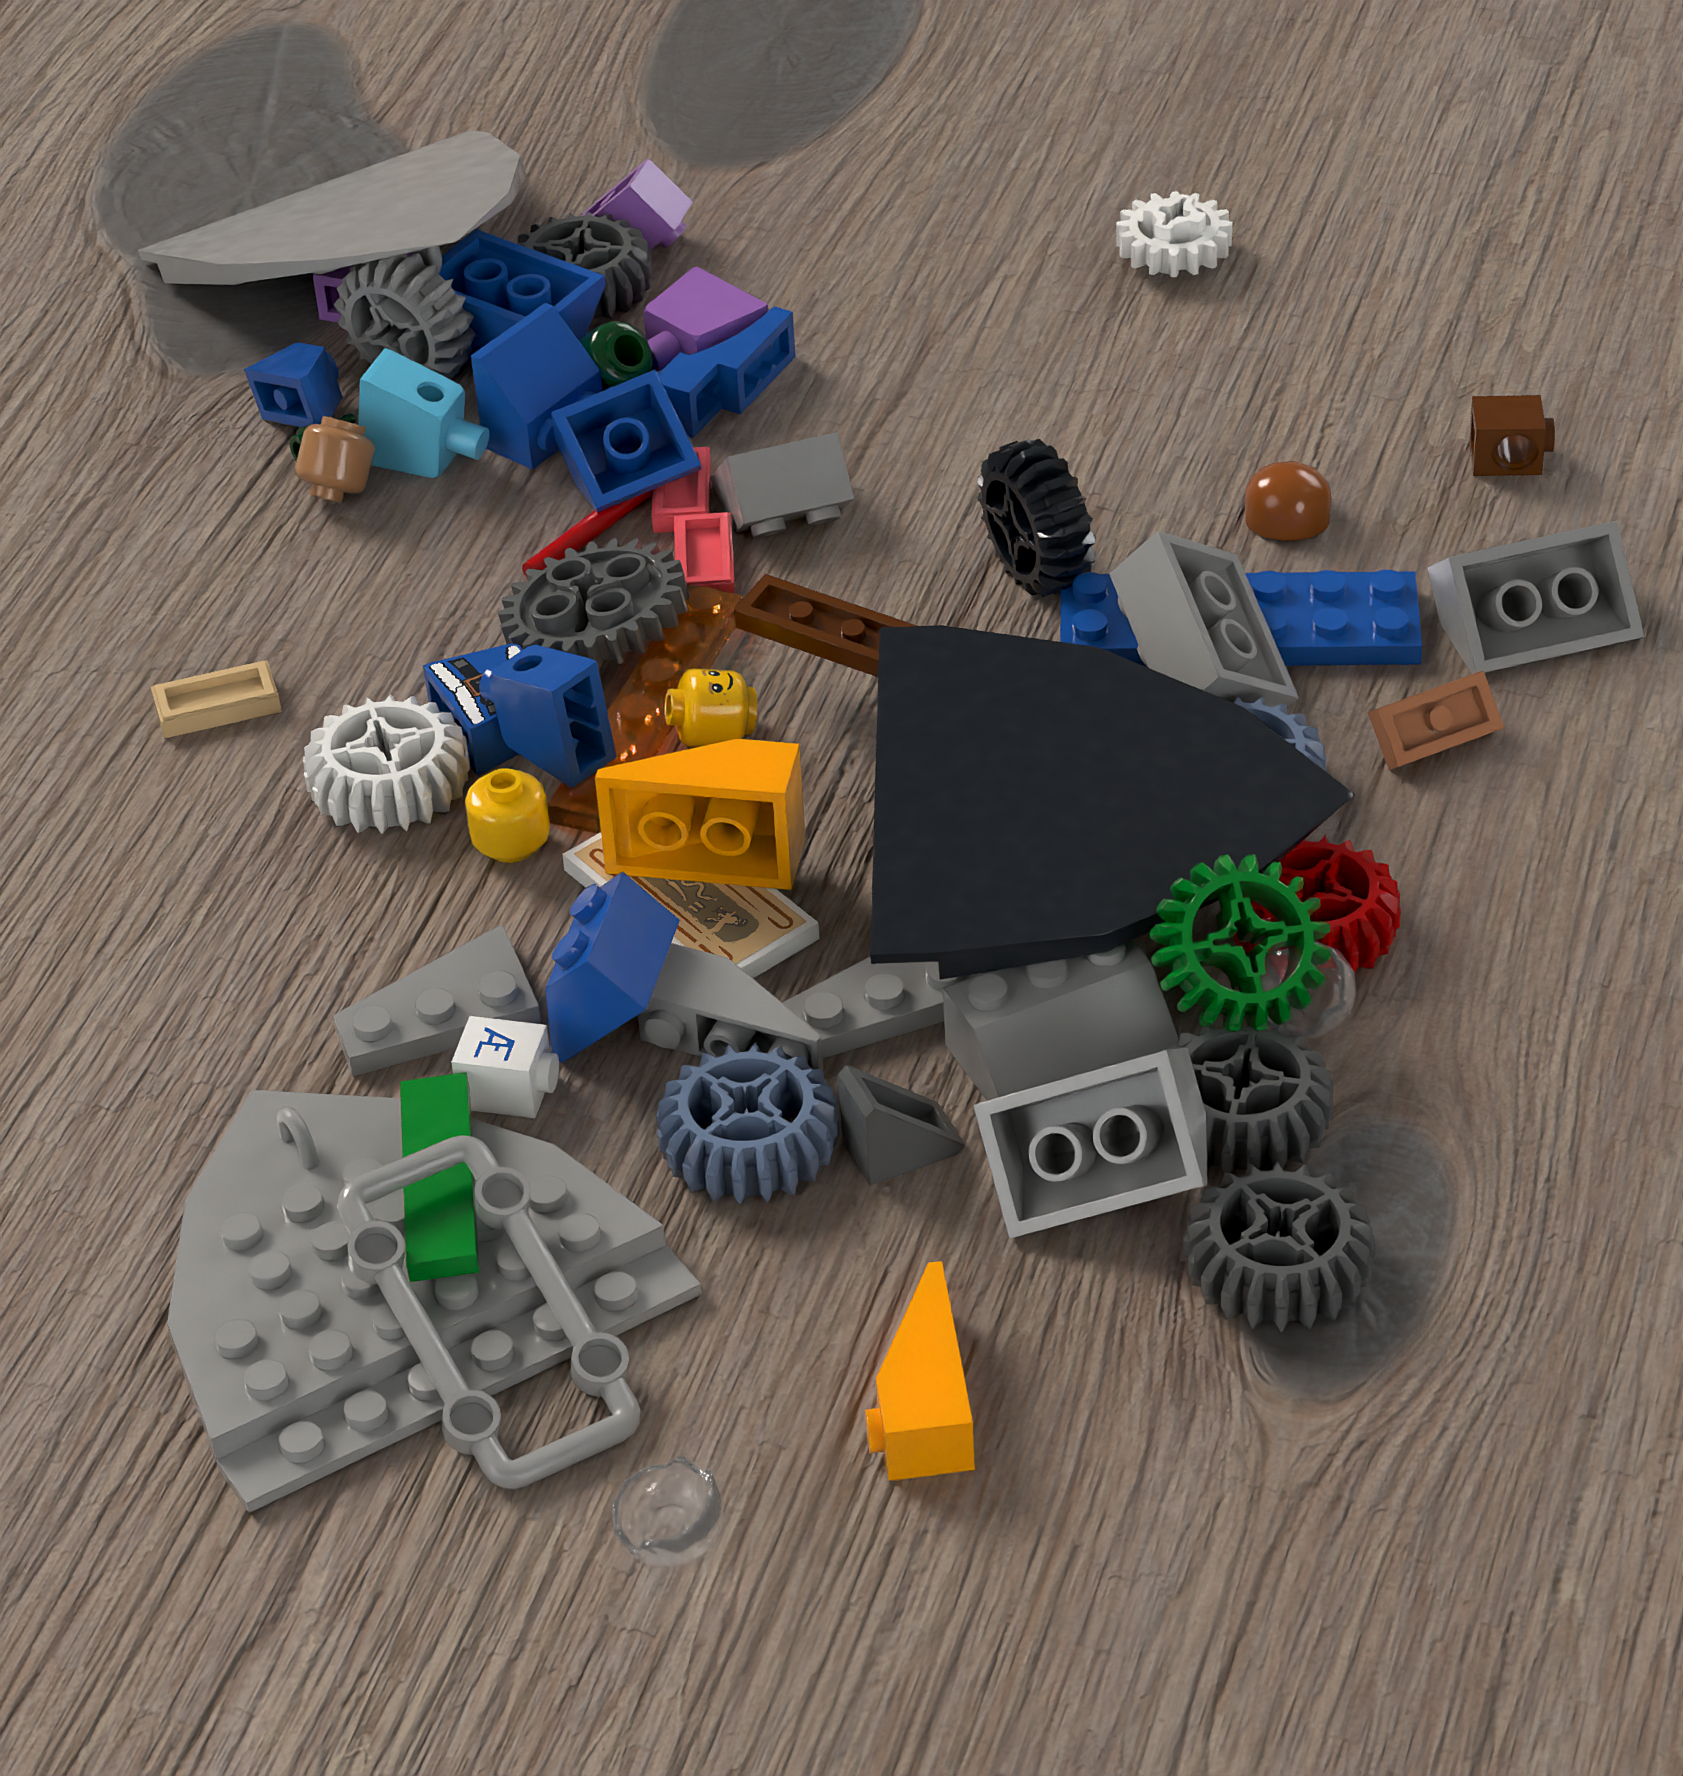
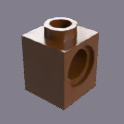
M1541 395L1472 396L1469 447L1473 476L1542 475L1544 452L1554 451L1555 424L1554 418H1544Z

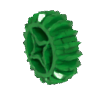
M1255 854L1246 855L1241 860L1238 870L1229 855H1221L1215 861L1214 872L1209 866L1200 862L1190 871L1191 881L1178 878L1170 887L1174 899H1163L1156 909L1159 916L1167 923L1156 924L1150 931V938L1168 947L1157 951L1151 957L1152 964L1158 967L1171 966L1173 971L1161 981V989L1171 991L1180 985L1186 994L1177 1004L1178 1011L1186 1012L1195 1003L1203 1007L1199 1016L1201 1026H1210L1219 1014L1223 1015V1027H1226L1229 1032L1239 1031L1244 1019L1247 1026L1252 1025L1256 1031H1263L1267 1028L1268 1017L1278 1026L1284 1025L1292 1018L1290 1007L1302 1011L1312 1002L1307 989H1318L1324 984L1326 976L1314 965L1325 964L1331 959L1332 951L1314 941L1323 938L1330 932V924L1323 921L1311 922L1309 916L1321 906L1320 899L1316 897L1309 898L1302 903L1296 894L1304 885L1303 878L1297 876L1287 885H1284L1279 881L1282 873L1281 862H1272L1263 874L1259 873ZM1218 898L1221 911L1216 915L1217 932L1208 934L1203 940L1193 942L1192 928L1197 910L1201 904ZM1250 900L1265 907L1278 922H1268L1261 919L1254 912ZM1236 933L1239 942H1250L1251 945H1257L1245 955L1242 946L1232 947L1231 944L1225 943ZM1288 947V965L1282 981L1276 988L1264 992L1261 978L1266 974L1265 956L1272 955L1279 948ZM1202 966H1214L1221 969L1227 975L1232 990L1217 983L1206 973Z

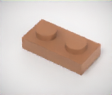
M1484 671L1368 712L1389 770L1504 728Z

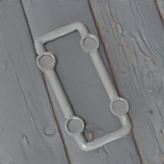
M460 1135L448 1138L354 1178L341 1190L337 1208L350 1234L348 1239V1264L350 1270L357 1278L374 1285L378 1284L445 1404L442 1415V1432L445 1441L452 1449L463 1454L473 1455L482 1472L491 1483L501 1488L518 1489L533 1484L624 1442L634 1434L640 1424L641 1411L636 1397L626 1382L629 1354L626 1346L616 1336L596 1331L528 1215L531 1198V1187L528 1179L514 1168L500 1167L492 1151L483 1141L472 1136ZM460 1163L468 1165L477 1181L474 1196V1207L477 1216L488 1226L507 1232L572 1344L571 1376L573 1382L581 1391L591 1396L602 1397L612 1413L611 1416L515 1460H510L497 1439L499 1437L501 1420L500 1408L492 1396L483 1391L468 1388L402 1270L404 1239L401 1232L390 1223L374 1221L365 1205Z

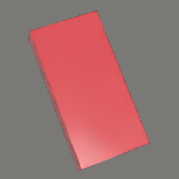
M693 447L701 463V470L653 489V533L674 532V516L710 513V447Z
M731 513L674 516L675 560H680L690 593V598L686 599L685 602L734 600L735 577Z

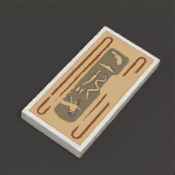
M601 832L562 854L564 870L585 888L592 884L601 887L617 876L616 874H605ZM629 876L680 920L671 943L727 957L752 978L757 977L820 939L819 923L774 888Z

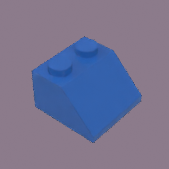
M546 302L471 355L480 426L489 429V440L486 449L532 470L559 451L554 437L551 412L603 391L601 370L556 308Z
M656 370L551 412L557 446L576 486L597 513L702 469L701 463Z
M621 872L601 887L596 884L590 885L577 897L570 909V914L574 917L570 929L552 953V959L556 963L546 985L545 992L552 1053L558 1055L561 1063H564L646 1010L680 921L624 872Z

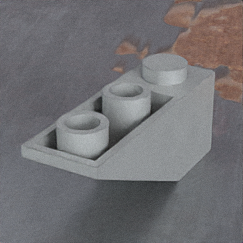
M671 943L645 1011L638 1014L641 1041L702 1057V1053H707L715 1058L724 1056L728 1045L736 1053L749 1052L756 1042L761 1053L768 1054L782 1046L788 1060L805 1055L808 1066L811 1069L822 1070L824 1076L821 1035L729 958Z

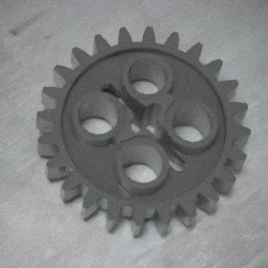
M613 538L605 548L598 549L596 543L591 541L586 546L585 552L577 553L574 549L567 548L565 550V558L560 561L550 557L545 558L546 568L544 570H526L528 582H515L511 584L514 595L502 598L501 601L504 609L498 612V616L501 621L500 626L506 644L520 645L522 649L532 645H540L587 657L597 661L599 670L603 659L611 657L620 664L624 661L623 653L628 650L640 654L646 652L643 644L646 640L663 641L665 638L662 628H673L679 625L676 615L687 612L685 600L690 598V593L680 560H674L670 549L660 552L656 542L642 548L637 538L630 541L626 546L620 547L618 539Z

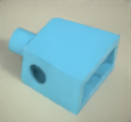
M385 348L360 378L358 425L366 427L365 436L372 440L375 445L372 466L429 478L439 477L457 453L479 460L488 444L489 429L464 420L465 390L460 384L392 350Z

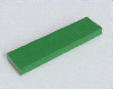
M467 1072L400 1081L402 1158L451 1137L460 1135L472 1136L471 1098ZM460 1163L404 1187L405 1252L409 1281L417 1282L479 1273L477 1214L474 1207L475 1177L468 1165Z

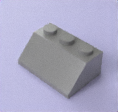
M1617 520L1451 556L1427 567L1440 624L1471 674L1480 671L1488 673L1645 637Z
M1157 531L1109 573L1119 596V608L1129 620L1138 642V654L1148 668L1230 702H1234L1237 695L1242 702L1255 703L1263 697L1266 706L1274 707L1279 704L1290 706L1299 699L1237 554Z
M1133 940L1108 952L984 972L943 988L945 1045L986 1101L1164 1051V1048L1176 1047L1179 1042L1151 961Z
M1188 1048L1161 1051L973 1105L1009 1239L1207 1185L1206 1113Z

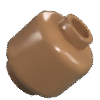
M326 416L322 417L321 424H312L306 427L295 465V473L301 480L311 484L309 495L342 503L344 493L358 494L364 491L375 453L373 441L365 436L366 427Z

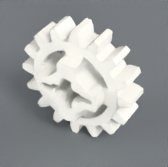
M1172 191L1170 198L1162 199L1154 193L1151 194V200L1148 203L1135 200L1132 202V210H1122L1120 212V221L1117 222V246L1120 247V257L1131 258V267L1134 269L1148 265L1149 274L1151 275L1160 272L1167 273L1171 277H1177L1179 270L1184 269L1192 275H1197L1198 268L1201 265L1215 268L1217 267V258H1227L1229 256V246H1232V222L1229 221L1228 210H1217V201L1215 200L1200 203L1199 194L1194 193L1189 196L1179 194L1178 191Z

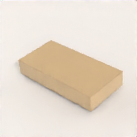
M260 661L151 686L153 701L164 739L282 712L279 695L268 661Z

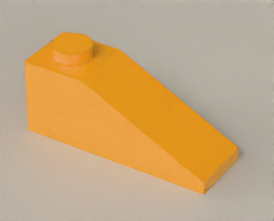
M942 1261L929 1262L877 1374L878 1408L865 1409L870 1453H884L888 1481L975 1470L973 1420Z

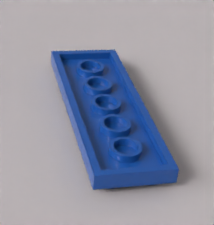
M1323 570L1319 572L1278 573L1275 571H1261L1258 573H1245L1285 666L1421 665L1422 638L1415 571L1336 572ZM1083 573L1074 578L1071 587L1061 588L1060 642L1099 647L1147 667L1138 654V642L1129 620L1119 608V596L1110 574Z

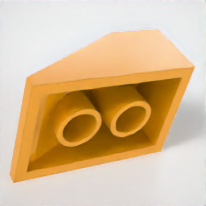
M732 739L597 770L595 782L605 874L619 875L621 872H624L627 876L792 890L806 840L799 744Z

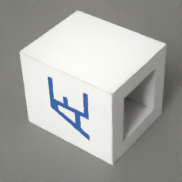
M469 1016L451 1061L453 1074L467 1072L471 1111L536 1118L545 1092L553 1093L559 1074V1057L556 1053H550L547 1026L543 1024Z

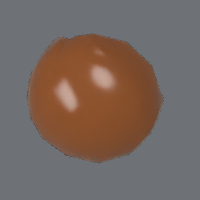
M1296 461L1276 462L1260 468L1257 473L1251 476L1246 487L1245 522L1247 527L1265 538L1283 541L1309 539L1324 532L1329 525L1332 504L1329 482L1314 467Z

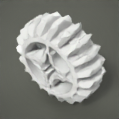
M390 694L382 702L373 703L366 697L364 705L357 708L343 705L341 716H324L323 728L312 730L311 741L309 745L304 747L305 756L303 757L306 789L310 792L311 799L318 806L320 814L331 815L336 826L352 823L357 833L364 831L369 826L377 827L381 834L388 827L401 826L407 831L409 824L417 820L430 824L433 811L449 812L451 800L463 796V786L468 781V771L470 770L467 740L462 734V728L454 722L452 713H440L436 702L420 706L415 696L409 697L404 702L395 701Z

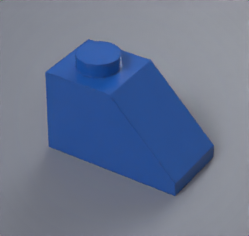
M297 342L244 369L263 420L298 427L321 424L323 416L332 417L343 398L337 382L339 377L338 367L332 356L323 346Z

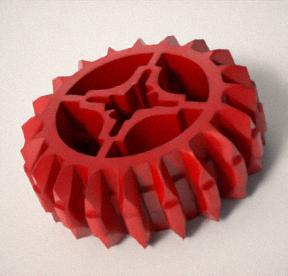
M1325 834L1319 842L1306 841L1304 839L1279 861L1282 865L1279 881L1284 885H1287L1297 876L1303 878L1304 885L1296 894L1302 903L1309 898L1316 897L1320 899L1321 906L1309 916L1311 922L1323 921L1330 924V932L1323 938L1314 941L1332 951L1331 959L1325 964L1314 965L1326 976L1324 981L1326 984H1328L1332 974L1336 973L1353 979L1358 966L1374 969L1376 959L1381 955L1389 954L1397 929L1400 928V891L1398 890L1397 881L1393 880L1390 875L1389 865L1381 862L1376 863L1372 850L1355 852L1351 840L1336 845L1329 843ZM1250 900L1254 912L1261 919L1268 922H1278L1265 907ZM1236 933L1232 936L1236 945L1243 947L1245 954H1248L1257 945H1251L1250 942H1239ZM1288 947L1279 948L1272 955L1265 956V966L1270 965L1275 978L1284 975L1286 972L1289 957Z

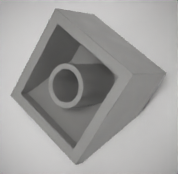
M838 432L727 456L710 476L713 488L724 511L731 513L732 527L735 533L751 529L753 538L785 531V521L806 517L808 525H817L841 518L840 509L845 508L854 500Z

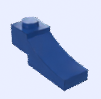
M773 306L763 317L737 335L691 355L680 352L663 370L657 373L688 437L694 438L721 409L741 414L796 357L793 312Z

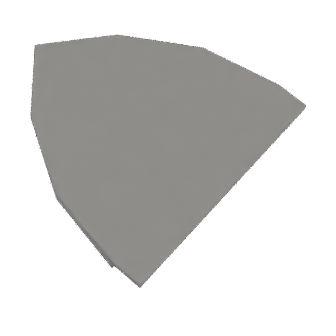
M469 130L139 249L138 252L141 260L158 264L163 282L169 284L237 285L250 281L312 272L318 275L342 267L413 252V254L419 253L424 265L428 267L437 264L439 273L442 267V255L439 245L457 242L512 204L526 177V172L520 154L489 132Z
M251 1090L185 1199L167 1325L217 1467L248 1513L442 1420L445 1404L378 1284L374 1285L357 1278L350 1270L348 1264V1239L350 1234L337 1208L339 1194L348 1182L402 1158L401 1098ZM472 1119V1136L483 1141L489 1147L500 1167L514 1168L528 1179L531 1187L528 1215L597 1332L617 1336L702 1294L699 1281L667 1246L663 1224L555 1144ZM402 1188L365 1205L374 1221L390 1223L401 1232L404 1239L402 1270L409 1281L406 1267L404 1190ZM477 1216L479 1273L417 1282L409 1281L468 1388L480 1390L493 1396L571 1358L573 1346L507 1232L488 1226Z

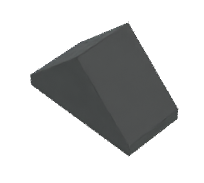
M848 1065L838 1074L842 1142L870 1186L955 1156L965 1146V1143L936 1101Z

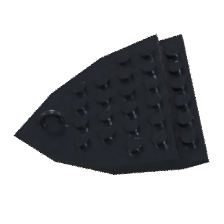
M944 625L879 628L870 941L871 964L938 962L939 978L942 980L1108 952L1149 933L1156 924L1167 923L1159 916L1156 909L1163 899H1174L1170 887L1178 878L1191 881L1190 871L1196 864L1203 862L1214 872L1215 861L1221 855H1229L1238 870L1241 860L1246 855L1255 854L1259 873L1263 874L1272 862L1278 863L1355 794L1244 707L1102 648ZM1214 898L1212 900H1209L1201 904L1199 909L1208 906L1218 901L1219 899Z

